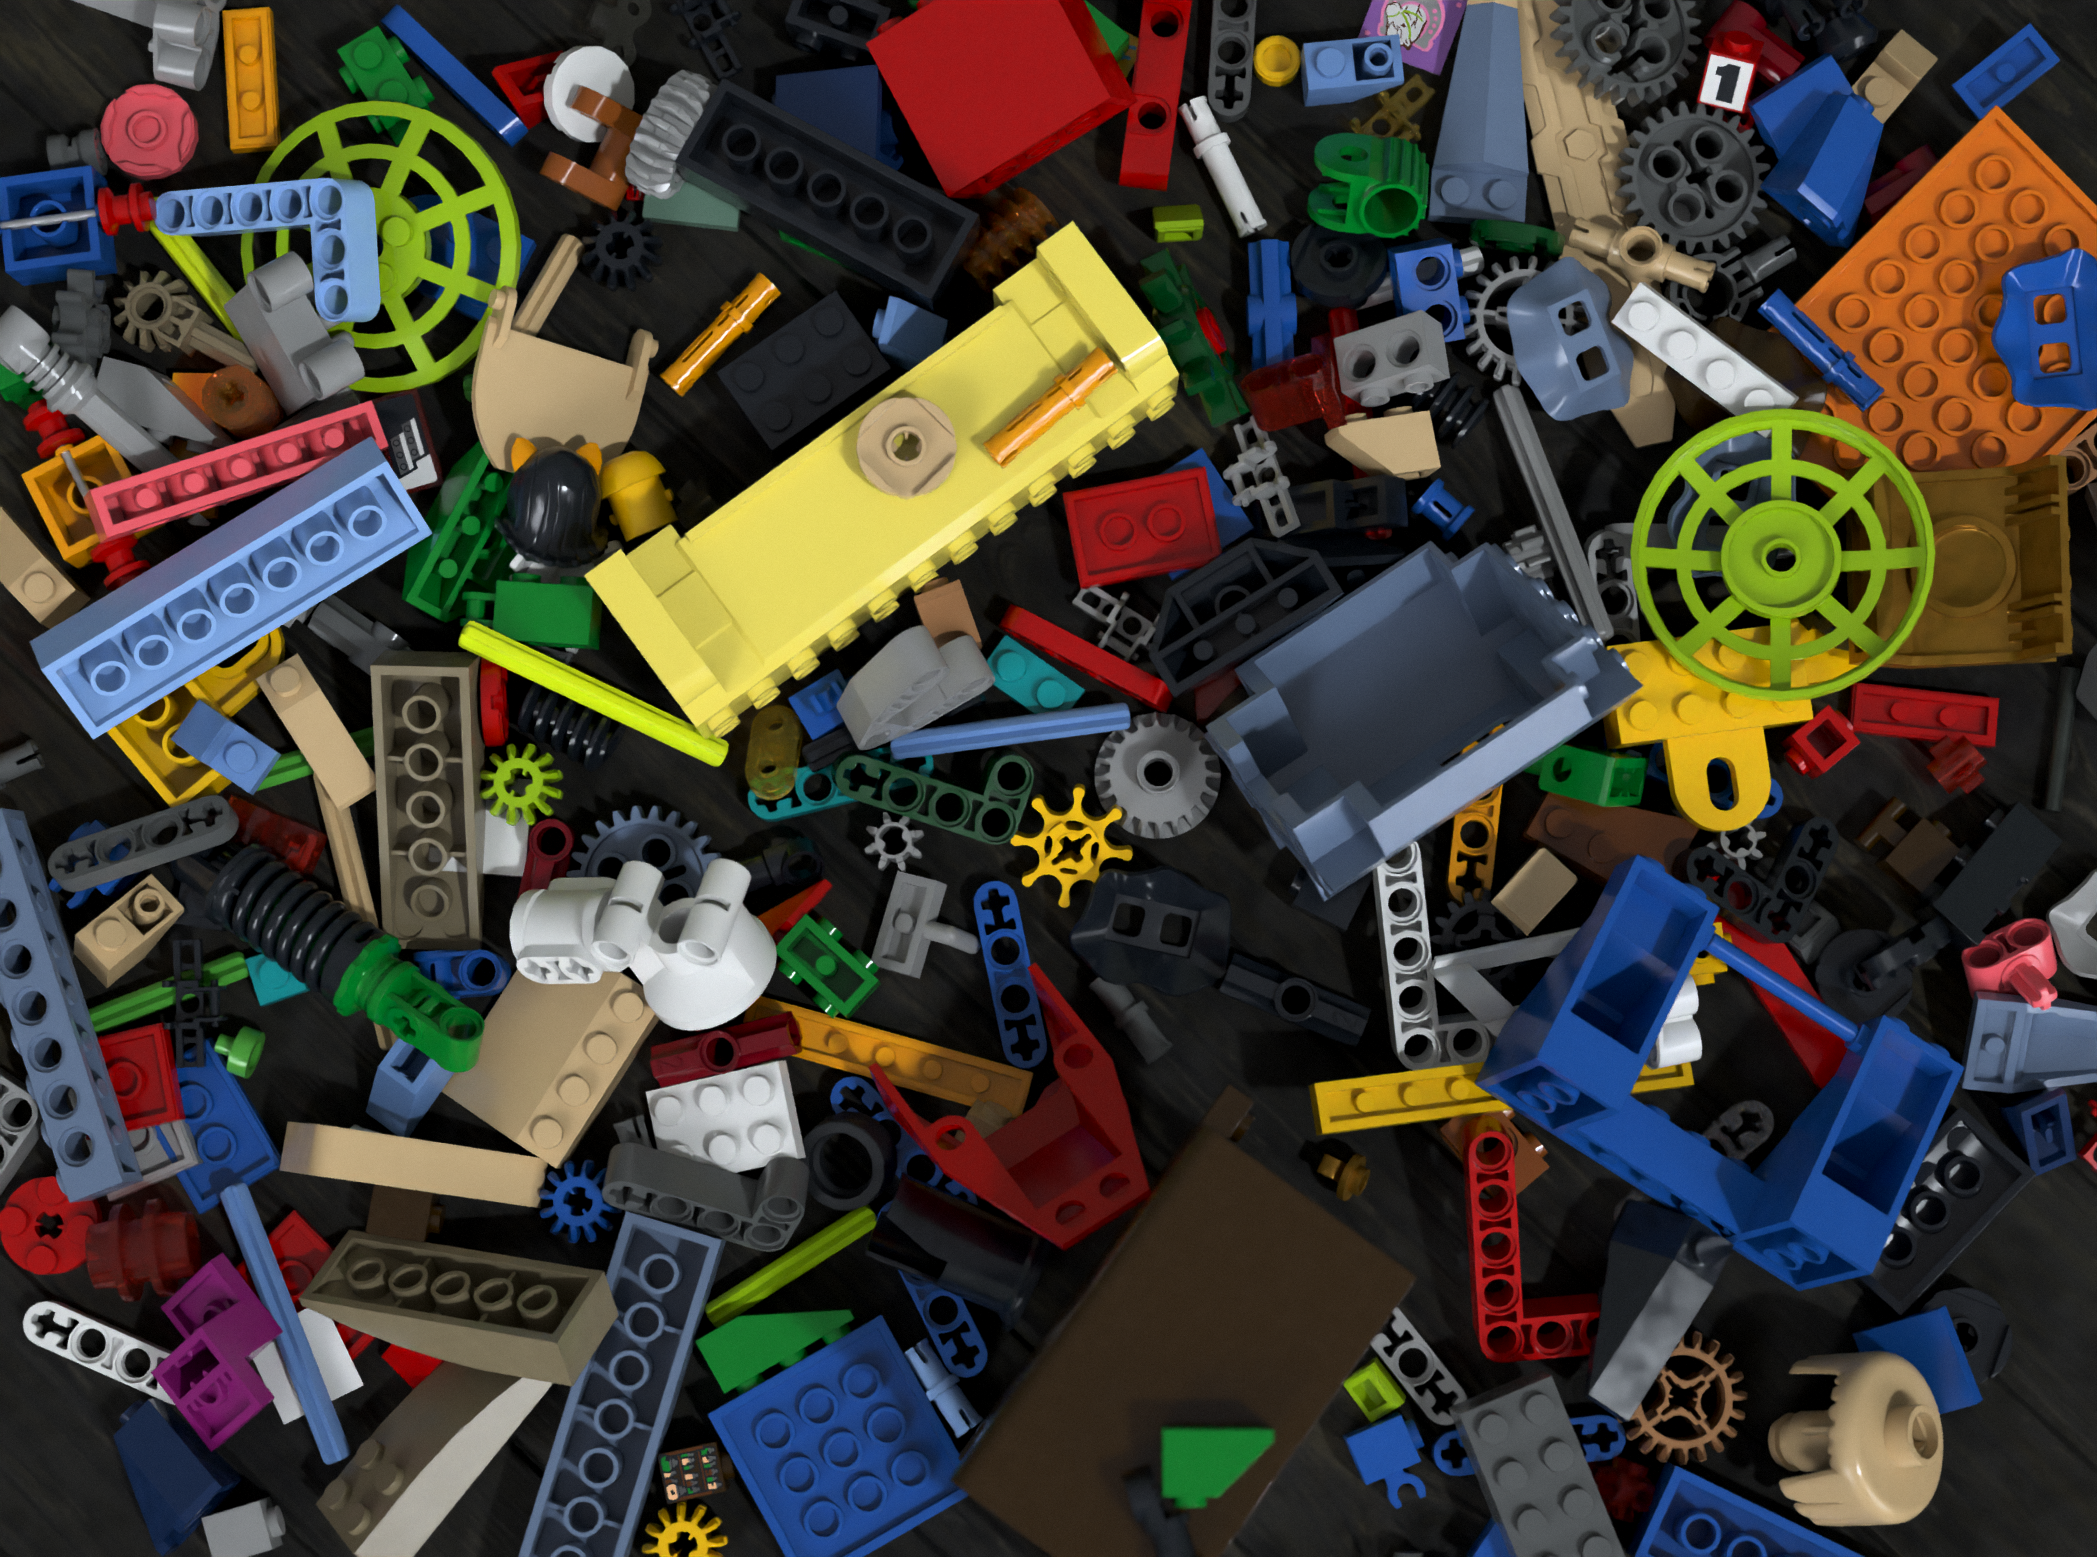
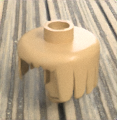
M1886 1351L1814 1355L1795 1362L1789 1374H1832L1838 1376L1835 1379V1384L1838 1386L1833 1388L1831 1399L1836 1404L1830 1406L1829 1410L1800 1411L1796 1414L1786 1413L1774 1421L1769 1430V1451L1773 1460L1778 1465L1794 1472L1798 1470L1814 1472L1784 1478L1779 1481L1783 1494L1793 1501L1800 1502L1793 1504L1795 1509L1819 1526L1895 1525L1907 1522L1921 1513L1931 1501L1940 1479L1943 1462V1432L1936 1401L1929 1385L1918 1369L1898 1354Z

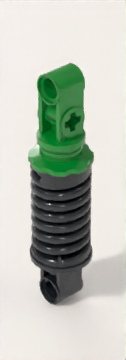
M178 827L173 829L172 840L178 833ZM229 840L221 845L170 861L169 868L173 877L206 898L204 914L210 922L229 930L241 941L248 942L255 951L262 952L269 961L277 963L285 972L292 973L296 980L306 983L313 992L322 993L320 996L336 1007L337 1012L341 1015L350 1016L363 1009L367 1012L368 1019L377 1025H385L402 1041L413 1045L447 1071L455 1073L466 1072L477 1064L485 1028L482 1016L451 996L441 985L420 974V969L409 961H401L399 959L401 953V945L398 942L399 938L393 934L384 933L372 922L363 921L361 915L356 911H348L345 903L334 901L329 892L320 891L315 882L305 880L302 873L291 870L285 861L277 860L278 857L273 855L272 850L265 844L254 843L243 849Z

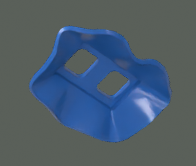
M2074 247L2055 255L2023 262L2010 268L2002 276L2003 302L1992 331L1991 341L2011 375L2014 398L2019 403L2032 407H2064L2082 411L2096 409L2097 260L2087 251ZM2060 294L2064 298V321L2053 324H2038L2035 321L2034 299L2042 295ZM2053 343L2067 344L2069 347L2070 368L2064 372L2043 373L2039 365V347L2044 344Z

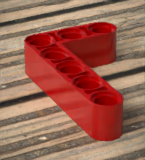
M1486 1115L1474 1117L1463 1129L1462 1153L1473 1327L1481 1350L1487 1358L1494 1362L1503 1363L1590 1355L1592 1337L1597 1334L1598 1329H1587V1326L1594 1318L1600 1317L1601 1304H1597L1598 1294L1522 1300L1513 1146L1505 1127L1498 1119ZM1496 1137L1499 1139V1143L1491 1151L1479 1152L1476 1150V1146L1484 1138ZM1499 1185L1502 1187L1500 1193L1494 1198L1482 1199L1479 1197L1481 1190L1486 1186ZM1501 1232L1505 1234L1502 1241L1497 1245L1486 1246L1482 1244L1483 1239L1490 1233ZM1503 1279L1507 1281L1505 1287L1498 1292L1485 1291L1487 1284L1493 1280ZM1546 1322L1559 1323L1556 1330L1552 1333L1540 1334L1537 1332L1539 1327ZM1507 1326L1510 1328L1508 1333L1501 1338L1488 1337L1490 1331L1495 1327Z

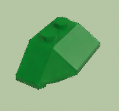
M480 440L453 465L432 504L425 522L433 534L411 546L407 553L402 600L444 623L466 614L467 601L462 600L463 592L496 593V581H509V576L515 573L509 565L518 553L511 546L507 545L503 535L494 525L496 515L501 517L508 515L507 492L514 474L494 468L487 458Z

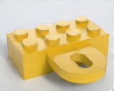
M1799 622L1791 623V646L1802 644ZM1770 625L1730 630V632L1745 640L1770 646ZM1675 637V639H1676L1677 641L1682 638V637ZM1712 638L1692 655L1704 666L1727 678L1753 686L1770 687V660H1761L1740 654L1724 646L1715 638ZM1659 640L1604 647L1607 651L1615 648L1625 660L1630 673L1643 685L1623 705L1603 717L1607 750L1663 742L1670 794L1675 807L1688 822L1706 831L1726 832L1743 827L1753 821L1765 807L1771 789V776L1764 729L1793 726L1814 719L1811 699L1779 702L1750 699L1723 691L1692 674L1669 654ZM1805 659L1791 660V687L1809 686ZM1712 759L1723 760L1730 769L1734 802L1727 811L1717 809L1710 799L1706 771Z
M278 627L258 639L257 645L233 666L221 668L215 665L107 731L110 737L171 808L205 796L217 795L232 782L210 766L194 758L174 743L171 738L199 699L236 723L231 717L263 691L256 678L284 662L285 640L281 628Z

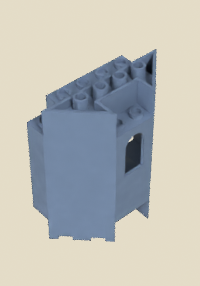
M1430 540L1235 668L1234 670L1249 698L1206 726L1208 732L1203 735L1212 749L1228 766L1232 779L1250 806L1254 807L1260 814L1278 848L1281 850L1285 846L1288 847L1307 870L1323 902H1325L1623 705L1643 685L1630 673L1625 660L1615 648L1607 651L1601 638L1590 624H1579L1577 616L1566 601L1561 600L1559 602L1554 599L1551 590L1542 578L1529 576L1518 566L1509 553H1505L1497 544L1490 545L1488 542H1485L1469 554L1458 559L1451 551L1444 554ZM1513 720L1445 766H1440L1441 763L1500 724Z

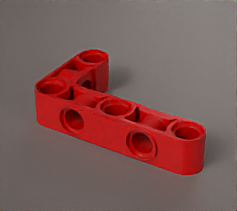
M1144 0L1132 82V91L1138 102L1129 107L1119 186L1162 192L1167 191L1192 0ZM1158 23H1168L1176 29V32L1170 37H1160L1152 31V28ZM1153 113L1159 115L1163 119L1164 124L1157 129H1147L1140 124L1139 119L1146 114Z

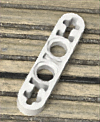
M53 1300L39 1302L30 1307L26 1312L23 1320L24 1333L34 1344L175 1405L158 1382L157 1387L152 1385V1381L155 1378L151 1374L172 1351L62 1302ZM51 1311H54L53 1321L66 1328L73 1327L74 1319L79 1321V1324L69 1335L67 1347L63 1345V1342L68 1338V1335L59 1331L47 1332L45 1336L41 1334L43 1325L37 1322L39 1315H49ZM89 1329H97L102 1332L106 1341L104 1351L95 1358L87 1356L82 1351L80 1345L82 1335ZM135 1348L144 1350L150 1357V1369L142 1377L132 1376L125 1367L126 1356Z

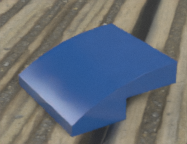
M1825 53L1747 104L1763 143L1774 149L1779 162L1830 94L1850 95L1854 91L1832 55Z

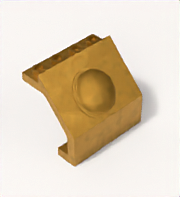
M2046 455L2007 467L1910 472L1924 497L1932 521L1935 544L1933 581L1923 612L1911 634L1894 655L1880 667L1920 669L2057 662V657L2072 654L2073 626L2071 623L2070 599L2072 579L2069 566L2070 528L2068 525L2067 502L2069 482L2066 456ZM1864 465L1846 470L1845 479L1849 481ZM1884 473L1863 496L1868 500L1880 521L1886 539V549L1917 547L1916 531L1908 507L1896 486ZM1851 508L1846 513V551L1871 550L1865 527L1857 513ZM1917 567L1886 570V579L1880 598L1868 619L1863 623L1885 642L1894 633L1908 609L1916 584ZM1871 571L1847 572L1848 611L1851 614L1858 607L1866 592ZM1849 639V665H1860L1870 656Z

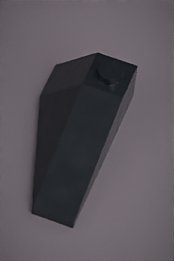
M1631 1198L1625 1200L1605 1242L1603 1258L1608 1260L1604 1286L1599 1287L1597 1304H1601L1598 1331L1592 1337L1584 1391L1585 1397L1623 1422H1628L1714 1288L1734 1246L1732 1243L1693 1217Z

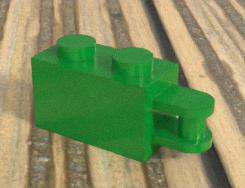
M512 573V581H496V593H462V600L467 601L466 617L465 619H460V627L464 628L468 621H475L523 645L599 650L603 601L593 587L589 586L590 583L584 577L560 576V584L541 583V575ZM486 603L495 604L493 620H485Z

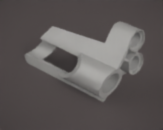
M72 0L152 28L153 38L148 42V51L153 52L155 80L200 91L204 87L209 76L218 40L219 12L222 11L227 0Z

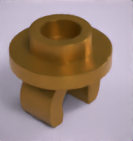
M1359 1153L1353 1155L1348 1163L1324 1154L1317 1169V1172L1338 1182L1337 1198L1343 1201L1349 1200L1353 1194L1359 1196L1365 1189L1370 1177V1169L1365 1167L1366 1157Z

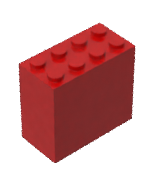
M920 0L916 4L918 9L916 12L905 19L898 16L886 21L876 29L878 36L866 43L947 197L979 199L1138 102L1084 0Z

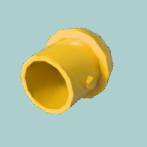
M630 451L607 461L599 471L602 500L608 499L613 514L609 515V519L613 525L619 524L626 542L678 520L670 502L674 500V494L670 488L665 490L659 477L666 470L653 455L646 451Z

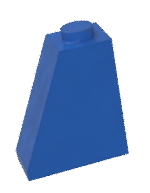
M1855 93L1850 95L1830 94L1760 185V188L1828 246L1848 248L1854 240L1884 126L1872 115L1874 107Z

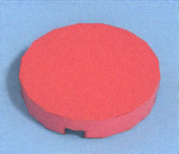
M157 84L135 85L125 90L126 93L117 100L114 98L107 106L100 124L101 143L111 161L127 175L142 180L165 179L179 172L193 157L199 140L198 122L189 104L175 91Z

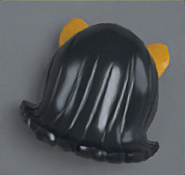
M516 438L511 450L512 466L515 473L507 492L508 515L505 517L496 515L494 518V525L503 535L507 545L523 556L526 561H533L538 564L542 562L548 567L577 568L581 565L590 564L593 560L600 558L608 548L609 531L607 524L597 523L602 501V490L599 480L602 454L597 443L589 442L582 445L576 451L560 446L537 450L526 438Z

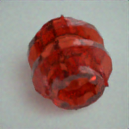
M162 1198L147 1200L143 1218L136 1219L129 1204L113 1205L107 1222L90 1225L86 1231V1261L93 1286L96 1289L117 1288L124 1302L139 1301L143 1294L144 1282L150 1281L159 1297L172 1296L177 1290L178 1279L194 1276L200 1271L201 1244L194 1215L191 1211L170 1213L167 1204Z

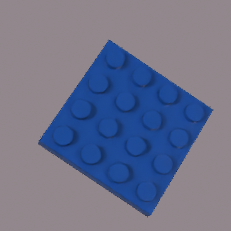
M882 1315L707 1414L785 1557H864L969 1496L950 1480L953 1471L961 1462L958 1459L959 1453Z

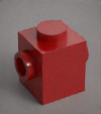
M1830 705L1816 712L1813 715L1814 719L1804 722L1780 742L1787 750L1783 755L1791 768L1801 776L1807 774L1811 780L1824 774L1861 743L1854 735L1855 729L1850 721L1841 712L1834 711Z

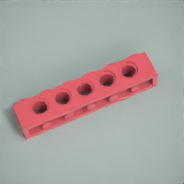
M371 400L91 489L83 498L100 544L297 481L372 436L381 452L388 447V443Z

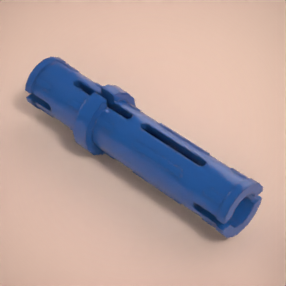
M1779 288L1757 310L1759 314L1773 324L1792 345L1824 374L1821 378L1827 384L1832 382L1851 399L1861 412H1864L1885 391L1882 386L1871 379L1853 360L1856 357L1849 350L1844 352Z

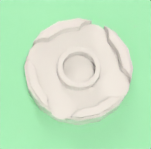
M575 46L561 53L554 61L557 64L553 67L551 74H547L544 83V106L552 124L558 130L563 131L569 138L579 142H602L608 128L570 108L579 86L582 85L632 110L635 103L634 82L628 66L616 53L601 46Z

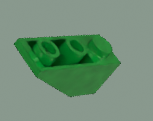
M853 1308L743 1314L695 1342L724 1394L736 1388L739 1395L766 1381L761 1372L779 1363L782 1370H785L808 1357L809 1355L804 1347L822 1338L825 1345L828 1346L852 1332L848 1322L855 1319L857 1315Z

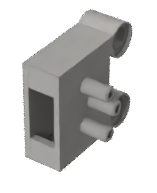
M290 251L247 273V284L223 305L287 416L317 400H323L364 378V367L358 353L354 349L355 343L351 334L347 331H342L330 337L327 330L342 322L327 321L321 317L319 312H315L314 307H316L313 279L306 264L297 253Z

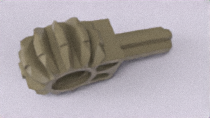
M140 271L139 285L135 286L130 281H123V287L129 294L126 298H114V305L123 311L113 319L119 328L125 329L123 338L128 343L135 344L139 342V347L148 353H151L156 345L164 352H171L172 347L191 358L197 350L246 377H251L258 371L259 367L245 343L211 326L213 319L202 309L196 307L197 302L195 298L191 295H185L188 286L181 279L172 281L171 275L166 271H159L153 279L147 271ZM156 303H164L161 316L156 320L148 321L147 314L149 309Z

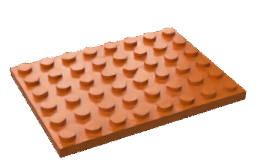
M1997 105L1993 106L1794 303L1844 352L1849 350L1856 356L1853 360L1871 379L1885 389L1864 412H1861L1851 399L1832 382L1826 383L1827 396L1821 414L1842 419L1868 432L1890 449L1909 472L2007 467L2046 455H2058L2097 417V408L2092 411H2082L2064 407H2032L2019 403L2012 394V379L2007 366L1994 349L1991 341L1992 331L2003 302L2001 280L2007 270L2020 263L2055 255L2074 247L2087 251L2097 260V205ZM2060 294L2042 295L2034 299L2035 321L2038 324H2053L2064 321V298ZM1774 325L1767 330L1782 335ZM2053 343L2044 344L2039 347V365L2043 373L2064 372L2070 368L2069 347L2067 344ZM1792 345L1797 351V353L1800 355V357L1803 359V361L1814 372H1816L1819 376L1822 377L1824 374L1817 367H1815V365L1806 356H1804L1794 345ZM1811 432L1805 448L1797 460L1823 466L1845 478L1846 470L1865 465L1869 459L1857 449L1832 437ZM1809 480L1829 501L1837 494L1830 488L1816 481Z

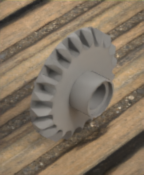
M1158 712L1135 716L1131 719L1128 729L1113 731L1105 739L1098 753L1094 772L1096 792L1105 812L1107 813L1113 805H1119L1122 808V816L1114 822L1126 831L1144 838L1165 839L1181 835L1193 829L1212 809L1219 793L1221 781L1218 755L1204 737V733L1194 723L1175 714ZM1154 762L1164 763L1170 768L1172 778L1166 785H1151L1144 776L1145 768Z

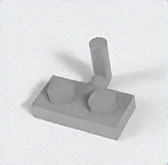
M897 871L871 958L879 968L920 979L931 941L946 944L969 954H975L979 951L981 940L978 936L954 926L936 922L947 888L946 884Z

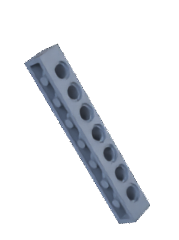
M0 808V860L2 864L0 872V1002L7 1008L13 1026L11 1029V1040L17 1052L22 1055L28 1073L26 1076L27 1090L30 1096L37 1102L43 1119L41 1123L43 1139L53 1150L58 1166L56 1170L57 1183L61 1191L67 1195L69 1203L91 1201L144 1180L24 811ZM14 903L17 915L15 921L10 925L7 919V911L9 906ZM26 949L30 951L32 956V962L27 971H25L22 965V956ZM41 995L45 997L47 1002V1009L43 1017H40L37 1012V1002ZM56 1042L60 1044L62 1049V1056L57 1064L52 1058V1048ZM71 1088L74 1089L77 1095V1104L73 1111L70 1110L67 1104V1094ZM86 1135L92 1141V1152L88 1158L82 1151V1141Z

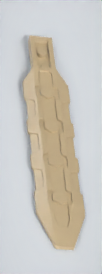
M1517 0L1523 96L1533 137L1530 141L1537 174L1543 177L1555 226L1554 231L1565 235L1563 255L1558 259L1573 257L1606 283L1612 296V306L1609 313L1610 323L1616 330L1624 334L1631 343L1634 362L1630 379V399L1624 407L1611 409V412L1636 449L1669 442L1673 437L1676 404L1665 381L1664 373L1668 364L1612 323L1614 317L1639 283L1628 280L1622 273L1621 268L1607 263V258L1568 246L1572 229H1577L1574 227V224L1578 217L1616 231L1620 227L1628 230L1631 229L1638 219L1635 213L1622 215L1620 212L1630 203L1629 197L1615 196V191L1627 184L1626 180L1614 176V172L1617 169L1629 165L1618 157L1620 151L1624 148H1630L1629 142L1626 139L1627 134L1624 122L1618 119L1616 107L1611 103L1610 92L1607 91L1599 99H1595L1594 84L1590 82L1580 89L1577 86L1582 74L1579 71L1570 74L1564 72L1571 63L1569 56H1555V53L1564 44L1562 40L1550 38V33L1561 24L1549 19V16L1560 6L1554 0ZM1596 40L1598 48L1606 53L1605 46ZM1644 248L1636 249L1630 254L1631 259L1640 262L1646 261L1653 256L1652 251ZM1653 280L1646 283L1662 295L1658 281ZM1587 316L1578 318V320L1588 323ZM1594 346L1582 352L1586 372L1590 379L1605 372L1606 363L1598 347Z

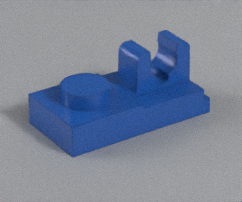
M2029 23L1952 85V89L1974 116L1980 120L1993 106L1997 105L2000 109L2053 68L2060 59L2031 23Z

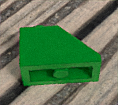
M1161 1426L1162 1496L1173 1497L1174 1507H1206V1497H1219L1274 1442V1429L1271 1426Z

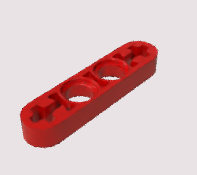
M1009 605L998 625L999 628L1009 635L1157 711L1166 713L1174 698L1163 680L1016 605Z

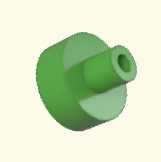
M244 1026L236 1038L220 1034L214 1051L228 1056L227 1072L246 1079L252 1075L264 1047L265 1033Z

